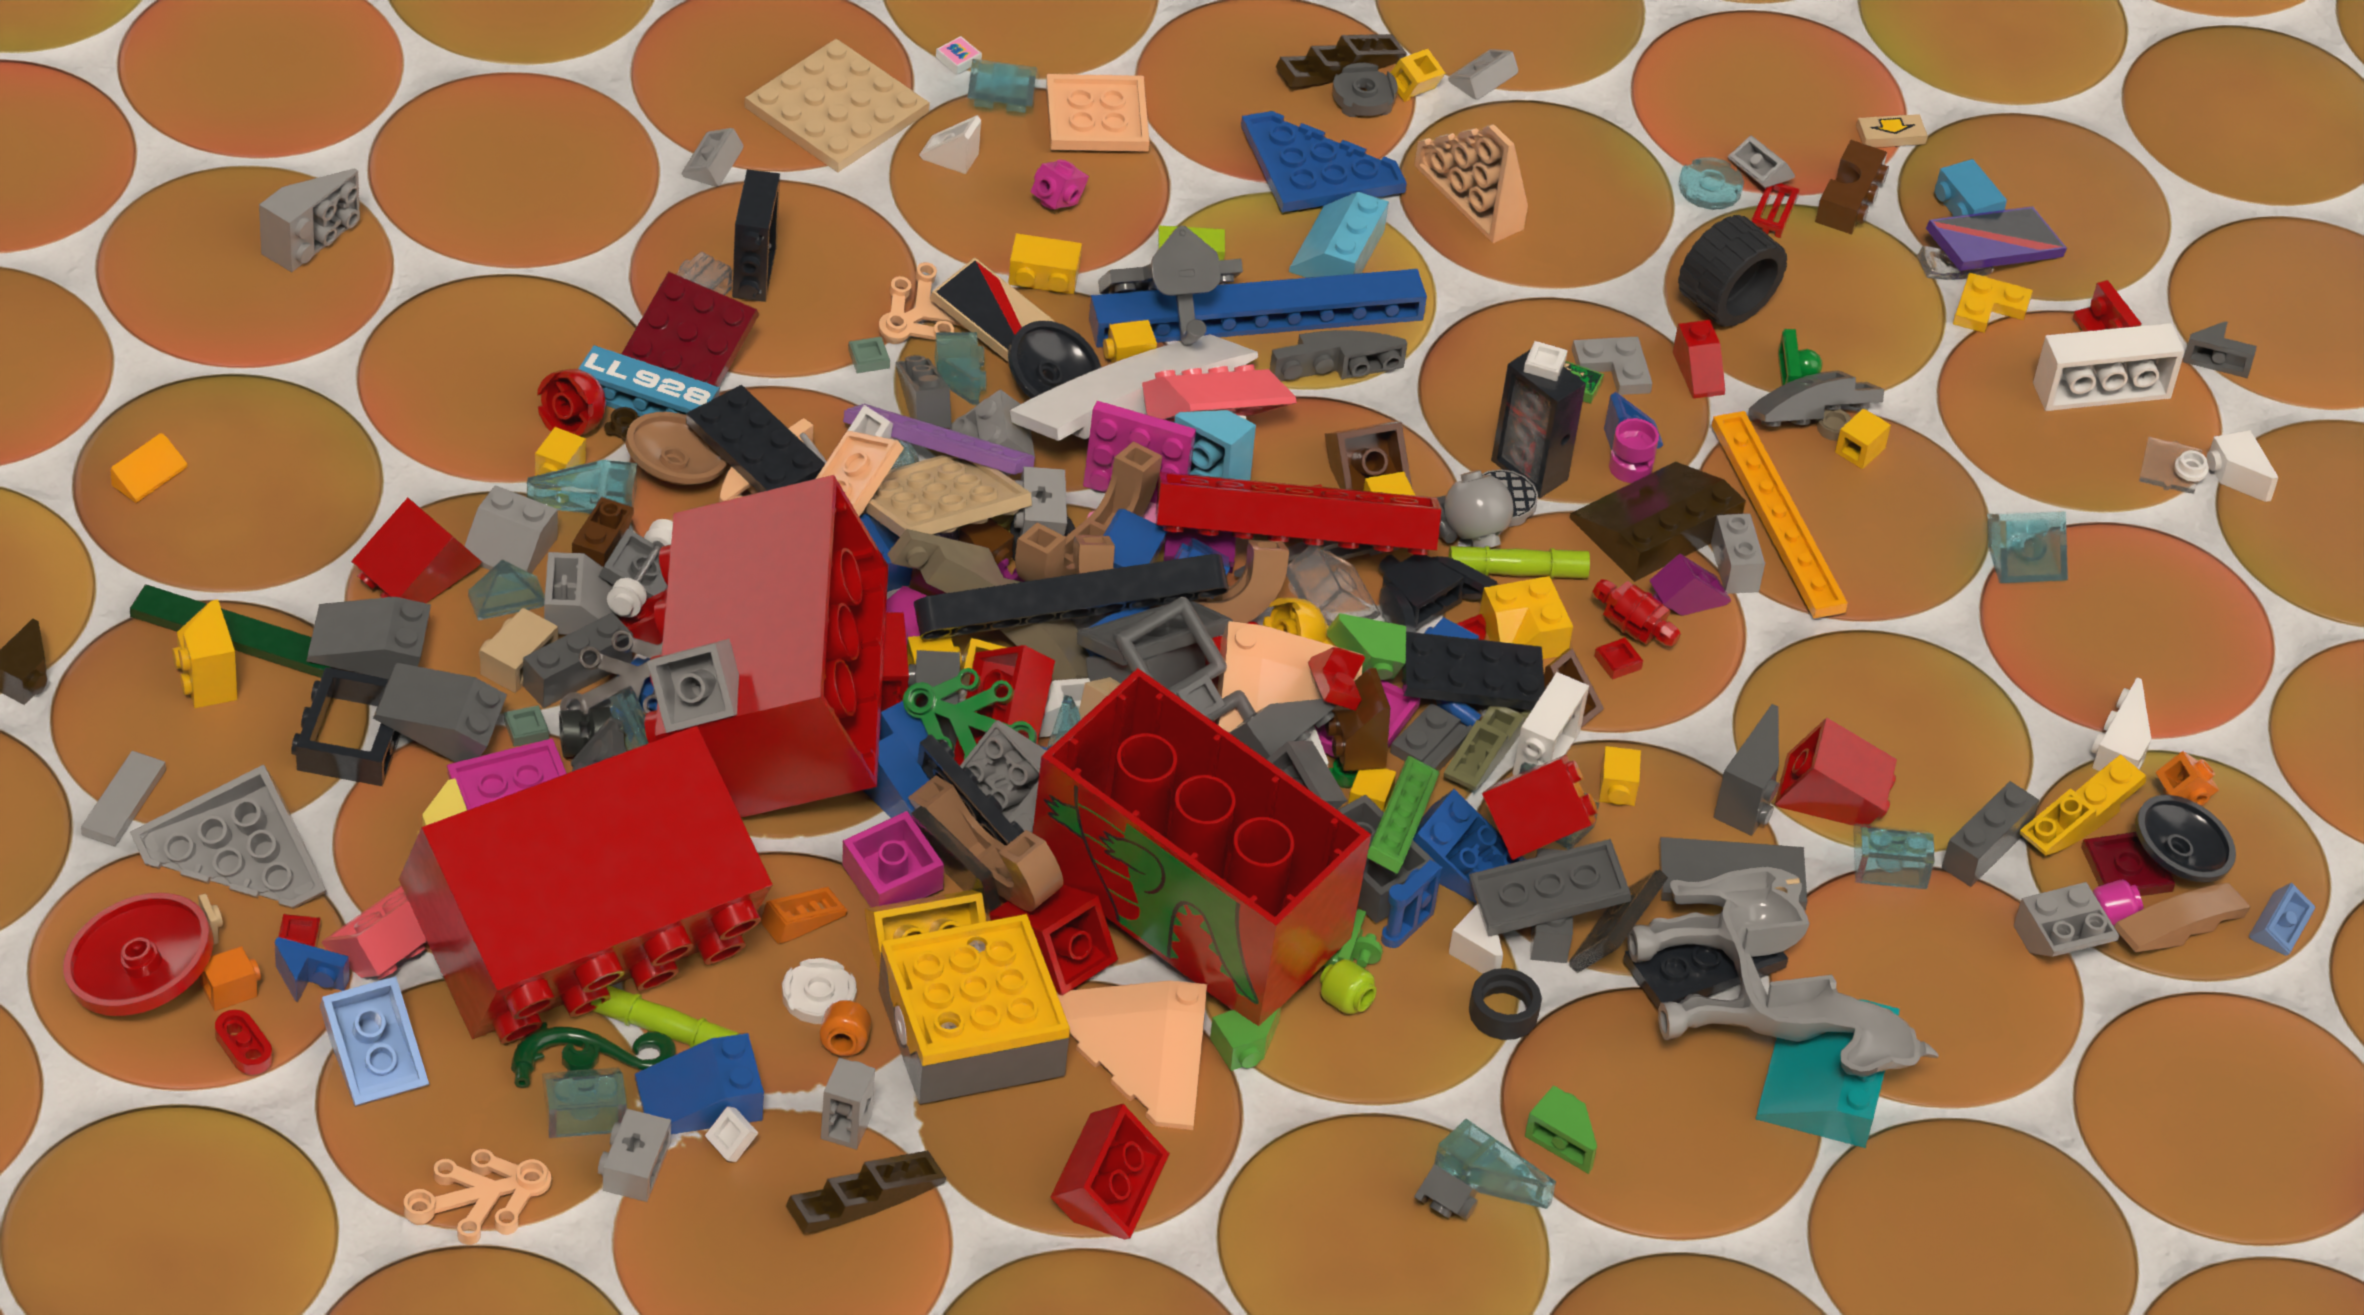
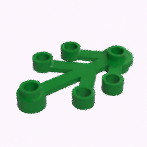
M965 668L959 672L958 676L934 687L924 682L911 685L904 694L903 705L909 715L922 719L928 735L932 734L938 742L944 740L954 751L952 741L942 733L936 714L950 719L965 753V760L977 745L969 726L987 732L993 723L997 721L976 712L996 702L1000 704L1009 703L1013 699L1014 690L1007 681L999 680L990 689L955 705L943 701L942 699L962 689L972 692L979 687L981 679L974 669ZM967 674L975 676V681L970 686L963 685V678ZM1001 686H1006L1009 690L1004 698L996 696V691ZM922 695L927 696V705L917 707V698ZM1017 721L1012 725L1004 723L1018 733H1028L1029 740L1036 744L1037 734L1029 723L1024 721Z

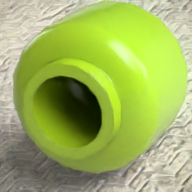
M1343 959L1334 965H1328L1320 977L1322 998L1345 1014L1363 1012L1375 999L1377 990L1374 976L1351 960Z

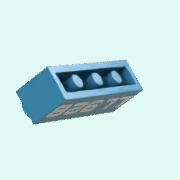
M595 345L578 368L592 374L599 381L605 393L606 406L614 409L629 407L634 409L638 416L654 412H674L686 415L687 412L711 401L720 394V387Z

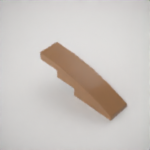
M2224 883L2180 894L2149 906L2118 921L2114 928L2135 952L2182 946L2192 934L2213 932L2220 921L2244 918L2251 907L2229 883Z

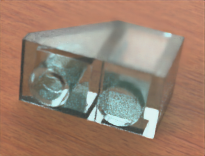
M936 332L935 368L952 392L972 405H979L980 391H986V370H980V367H984V346H978L977 332Z

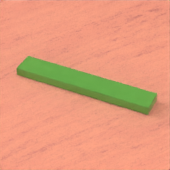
M1411 756L1407 757L1370 842L1367 854L1368 859L1398 874L1440 774L1438 770Z

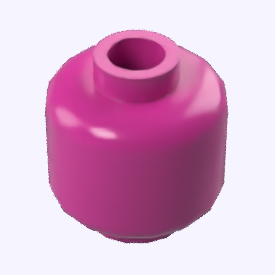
M2117 880L2098 886L2093 890V894L2113 926L2118 921L2144 909L2137 886H2130L2126 880Z

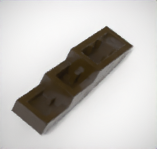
M1392 34L1341 35L1337 45L1310 46L1306 56L1280 57L1276 68L1291 87L1318 85L1333 82L1336 74L1340 75L1343 68L1347 65L1370 63L1377 65L1378 69L1398 62L1400 58L1406 57L1407 52Z
M928 1150L864 1162L860 1173L828 1178L822 1190L790 1195L786 1207L803 1234L855 1221L906 1202L943 1184L946 1176Z

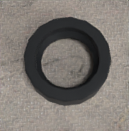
M1499 968L1485 972L1474 982L1469 1004L1471 1021L1478 1030L1493 1038L1509 1040L1525 1036L1536 1026L1542 1002L1540 988L1531 977L1518 970ZM1498 993L1513 995L1522 1000L1527 1009L1518 1014L1506 1015L1498 1013L1486 1005L1484 998Z

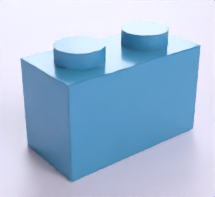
M1974 159L1940 168L1937 184L1935 185V194L1953 214V217L2005 210L2007 199Z

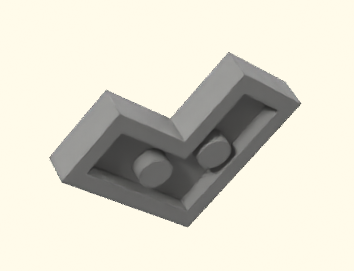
M1639 337L1573 340L1572 353L1576 365L1596 372L1611 371L1618 394L1651 393L1653 383Z

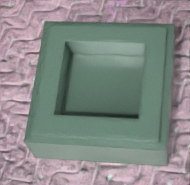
M882 337L849 341L848 351L856 373L890 368V358Z
M539 705L504 712V723L514 747L549 739V730Z

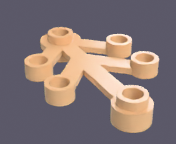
M923 262L918 265L915 275L918 282L915 308L904 313L905 298L910 294L911 282L902 276L895 277L892 280L890 286V294L892 295L891 312L884 314L879 321L881 336L888 343L900 344L909 336L932 339L940 344H947L953 338L954 326L952 324L960 325L966 329L930 300L931 284L934 283L937 269L933 264ZM923 319L937 322L934 327L917 324ZM939 331H945L947 334L940 333Z
M479 1149L472 1154V1171L457 1166L450 1159H441L434 1165V1180L444 1186L456 1182L468 1188L436 1197L424 1189L413 1190L404 1198V1215L411 1223L424 1225L434 1217L435 1213L476 1203L467 1218L462 1219L457 1225L458 1240L463 1244L472 1245L480 1240L481 1225L498 1198L502 1195L513 1193L507 1206L498 1210L495 1214V1229L501 1234L509 1235L518 1229V1216L531 1196H539L549 1189L551 1173L545 1164L539 1160L529 1159L516 1165L494 1156L487 1149ZM481 1160H485V1161H487L488 1163H486V1164H479V1163H477V1162H478V1161H481ZM443 1170L451 1171L449 1174H442L440 1172ZM495 1172L506 1178L494 1181L484 1176ZM504 1219L512 1220L510 1223H503L501 1221ZM467 1229H472L475 1232L465 1233L463 1231Z

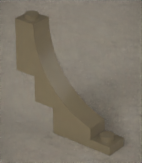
M910 529L905 530L887 553L892 564L920 570L927 584L945 593L1020 582L1003 577L989 548ZM1064 619L1000 629L1017 646L1026 645L1055 660L1052 681L1088 678L1086 658L1090 657L1085 647L1077 644L1078 630L1073 620Z

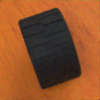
M1741 215L1726 217L1706 230L1694 243L1689 253H1687L1678 277L1679 290L1718 325L1720 324L1723 327L1735 326L1754 316L1774 295L1779 284L1782 282L1787 268V253H1785V249L1747 217Z

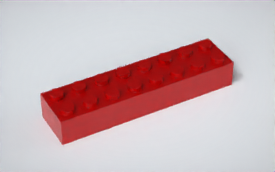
M1159 472L1155 514L1156 524L1163 525V530L1169 532H1184V527L1197 528L1199 534L1210 536L1219 535V531L1233 532V537L1242 539H1253L1254 534L1268 535V540L1288 542L1289 537L1303 538V543L1309 545H1323L1324 540L1337 541L1338 546L1343 548L1355 549L1359 547V544L1373 545L1372 549L1377 551L1392 552L1394 547L1408 548L1407 552L1411 554L1428 555L1429 550L1437 551L1442 509L1437 497Z

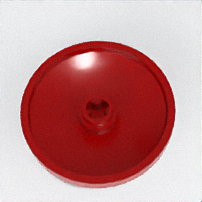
M148 893L127 898L99 912L75 935L64 958L63 973L65 981L77 1002L92 1012L108 1016H126L152 1010L179 996L204 971L213 951L214 937L212 928L202 909L186 897L171 893Z

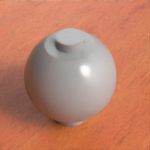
M1481 470L1461 474L1462 480L1452 485L1445 498L1444 513L1448 525L1462 539L1472 540L1473 547L1489 546L1490 548L1500 545L1499 535L1507 529L1513 516V500L1509 490L1499 479L1491 475L1482 476Z

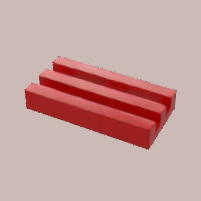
M1781 183L1766 187L1751 221L1758 227H1762L1766 234H1769V231L1772 230L1775 231V237L1781 238L1797 202L1800 189ZM1773 190L1779 191L1767 219L1761 218ZM1790 194L1779 222H1774L1785 195Z

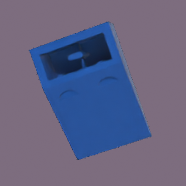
M1455 789L1451 790L1428 809L1421 818L1413 838L1416 844L1437 864L1442 866L1439 884L1475 903L1477 902L1470 884L1469 874L1526 860L1523 856L1512 860L1501 834Z

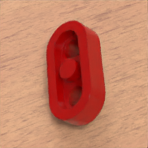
M236 1009L225 1011L217 1017L215 1021L216 1040L235 1067L242 1073L256 1075L266 1071L272 1064V1046L252 1017L245 1011Z

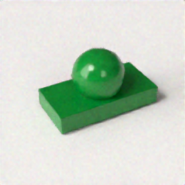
M1784 329L1782 331L1778 349L1782 386L1796 379L1821 373L1823 363L1820 355L1810 349L1798 350L1796 329Z

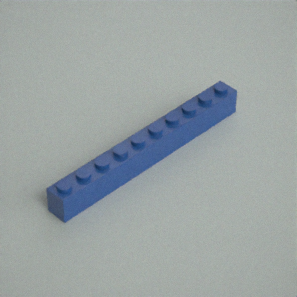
M1418 269L1217 285L1216 288L1207 293L1192 294L1195 319L1201 320L1206 325L1205 335L1211 334L1216 337L1422 321L1427 299ZM1158 290L1091 295L1089 323L1096 348L1103 347V340L1108 339L1109 324L1149 320L1157 343L1181 341L1176 295H1164Z

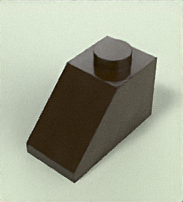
M31 619L0 649V693L23 705L34 695L40 694L47 684L39 621Z

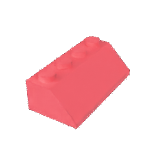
M1253 364L1235 367L1234 372H1229L1228 366L1208 369V373L1202 374V368H1194L1181 371L1182 375L1177 376L1175 370H1166L1155 373V379L1142 383L1147 415L1170 422L1175 421V415L1179 412L1229 410L1236 415L1253 416L1297 403L1296 396L1269 369L1255 370Z
M400 885L324 939L322 944L328 951L349 956V968L359 977L376 976L378 979H382L397 970L396 963L404 957L409 959L421 953L426 948L424 943L427 940Z

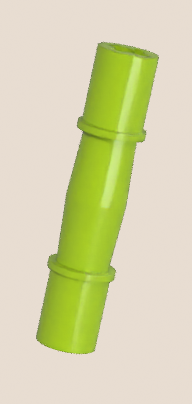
M1450 546L1448 557L1458 560L1486 576L1489 574L1510 576H1550L1551 579H1588L1590 570L1589 551L1555 550L1554 548H1550L1549 551L1530 549H1490L1489 546Z
M610 985L606 986L611 996L610 1000L601 1004V999L591 1001V1005L598 1006L593 1012L623 1022L626 1026L633 1024L650 1032L663 1033L674 1041L690 1045V1048L711 1038L741 1034L708 1022L706 1018L702 1017L698 1020L673 1008L644 1000L642 995L638 993L632 994Z

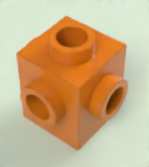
M2184 751L2180 752L2155 772L2165 787L2163 789L2165 795L2183 797L2201 806L2206 804L2210 797L2219 791L2212 779L2215 776V772L2204 759L2198 761Z

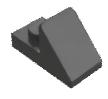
M2222 322L2190 334L2183 358L2184 363L2248 378L2257 346L2224 338L2228 322Z

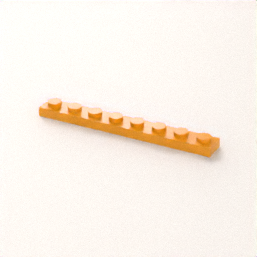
M1740 411L1713 416L1711 426L1813 619L1846 613L1848 603L1746 412Z

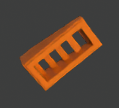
M824 887L766 901L761 923L778 944H781L846 916L847 909L829 887ZM817 903H821L825 909H821Z

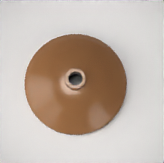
M674 412L649 413L634 420L628 428L625 442L630 456L639 467L660 480L679 485L702 484L719 477L727 466V462L686 424V415Z

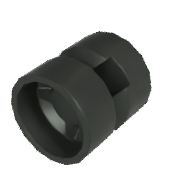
M611 706L590 708L587 714H583L580 709L559 711L560 741L564 758L575 757L609 717H613ZM587 726L588 738L580 736V727Z

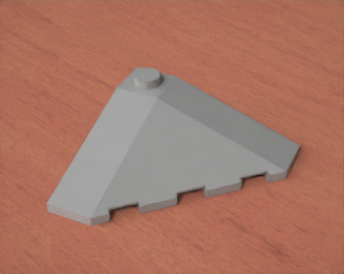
M265 765L130 831L146 866L160 869L161 866L181 872L180 874L183 877L207 884L210 881L229 886L231 891L257 899L259 896L279 901V905L295 909L327 892L285 801Z

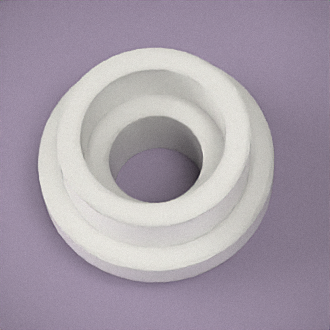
M2189 450L2183 452L2176 459L2174 469L2182 479L2196 482L2203 480L2207 476L2209 466L2206 457L2202 453Z

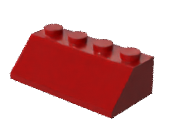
M1026 645L976 652L972 669L978 673L981 682L975 691L967 692L966 699L990 689L999 680L1007 681L1013 687V699L1006 704L996 702L976 713L999 720L1008 725H1012L1017 721L1029 723L1036 731V744L1038 745L1055 660ZM973 674L970 676L969 686L975 681ZM999 687L996 691V696L998 698L1006 697L1009 691L1008 687ZM969 726L976 744H978L986 732ZM1020 733L1021 735L1029 739L1028 733ZM957 737L954 750L955 757L953 759L960 766L964 761L965 753Z

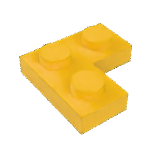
M1969 272L1953 325L1985 333L1992 312L2024 321L2033 290Z

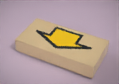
M1920 114L1858 118L1856 125L1862 143L1872 147L1922 145L1927 142L1928 135Z

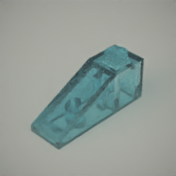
M599 460L528 477L527 498L558 510L591 513L601 497L634 507L637 489V463Z
M1465 1119L1438 1144L1434 1164L1473 1187L1478 1193L1545 1209L1551 1205L1556 1181L1468 1119Z

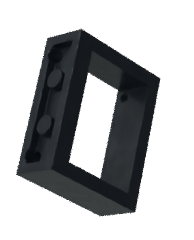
M749 169L746 171L735 221L732 298L766 302L777 250L780 173Z
M325 667L321 680H316L313 684L311 707L304 708L301 720V727L303 728L301 734L295 733L292 741L291 754L296 755L297 771L383 787L401 733L381 723L371 751L316 742V738L331 698L378 706L388 682L387 678Z

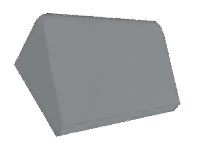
M1490 49L1450 75L1448 79L1451 84L1470 97L1480 99L1518 73V67L1513 51Z
M734 128L707 132L683 169V177L711 186H720L744 147Z
M1752 135L1728 156L1730 161L1764 188L1795 177V174L1784 160Z

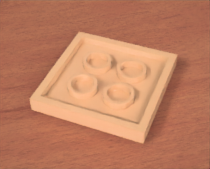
M1047 74L1046 92L1051 150L1149 151L1144 76Z

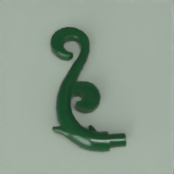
M543 1022L539 1029L519 1043L513 1054L511 1069L515 1073V1085L524 1088L530 1084V1073L534 1070V1063L544 1058V1054L541 1052L552 1046L567 1044L562 1050V1064L567 1070L573 1072H585L593 1069L598 1062L599 1052L628 1066L644 1070L676 1055V1047L672 1039L667 1035L656 1031L647 1032L634 1041L632 1052L638 1055L645 1048H653L659 1052V1056L653 1059L642 1060L599 1034L574 1027L547 1028L548 1024ZM574 1045L582 1048L583 1050L577 1051L574 1048Z

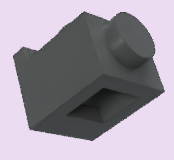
M1435 1164L1414 1196L1425 1204L1429 1198L1433 1199L1430 1207L1447 1218H1450L1454 1212L1465 1220L1470 1217L1478 1203V1200L1474 1198L1478 1192L1477 1190Z

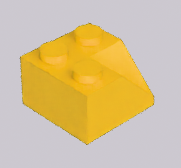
M1550 576L1484 587L1479 614H1482L1486 621V633L1490 641L1541 646L1543 659L1558 657L1569 649L1573 624Z
M212 600L177 631L178 647L172 648L175 668H182L183 674H180L184 695L190 694L194 708L238 700L235 650L219 600Z

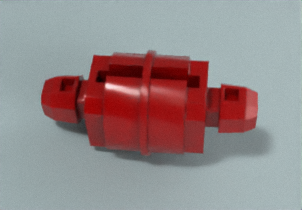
M1601 579L1597 582L1592 593L1604 605L1607 603L1603 616L1620 628L1622 633L1630 635L1645 645L1655 637H1657L1656 640L1665 646L1672 647L1677 643L1681 632L1670 621L1666 622L1671 612L1670 609L1654 598L1650 592H1645L1629 581H1626L1618 589L1617 585L1608 580Z

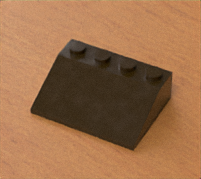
M1675 461L1570 513V519L1635 582L1665 567L1677 555L1687 556L1711 544L1717 515L1743 514L1746 500L1724 479Z

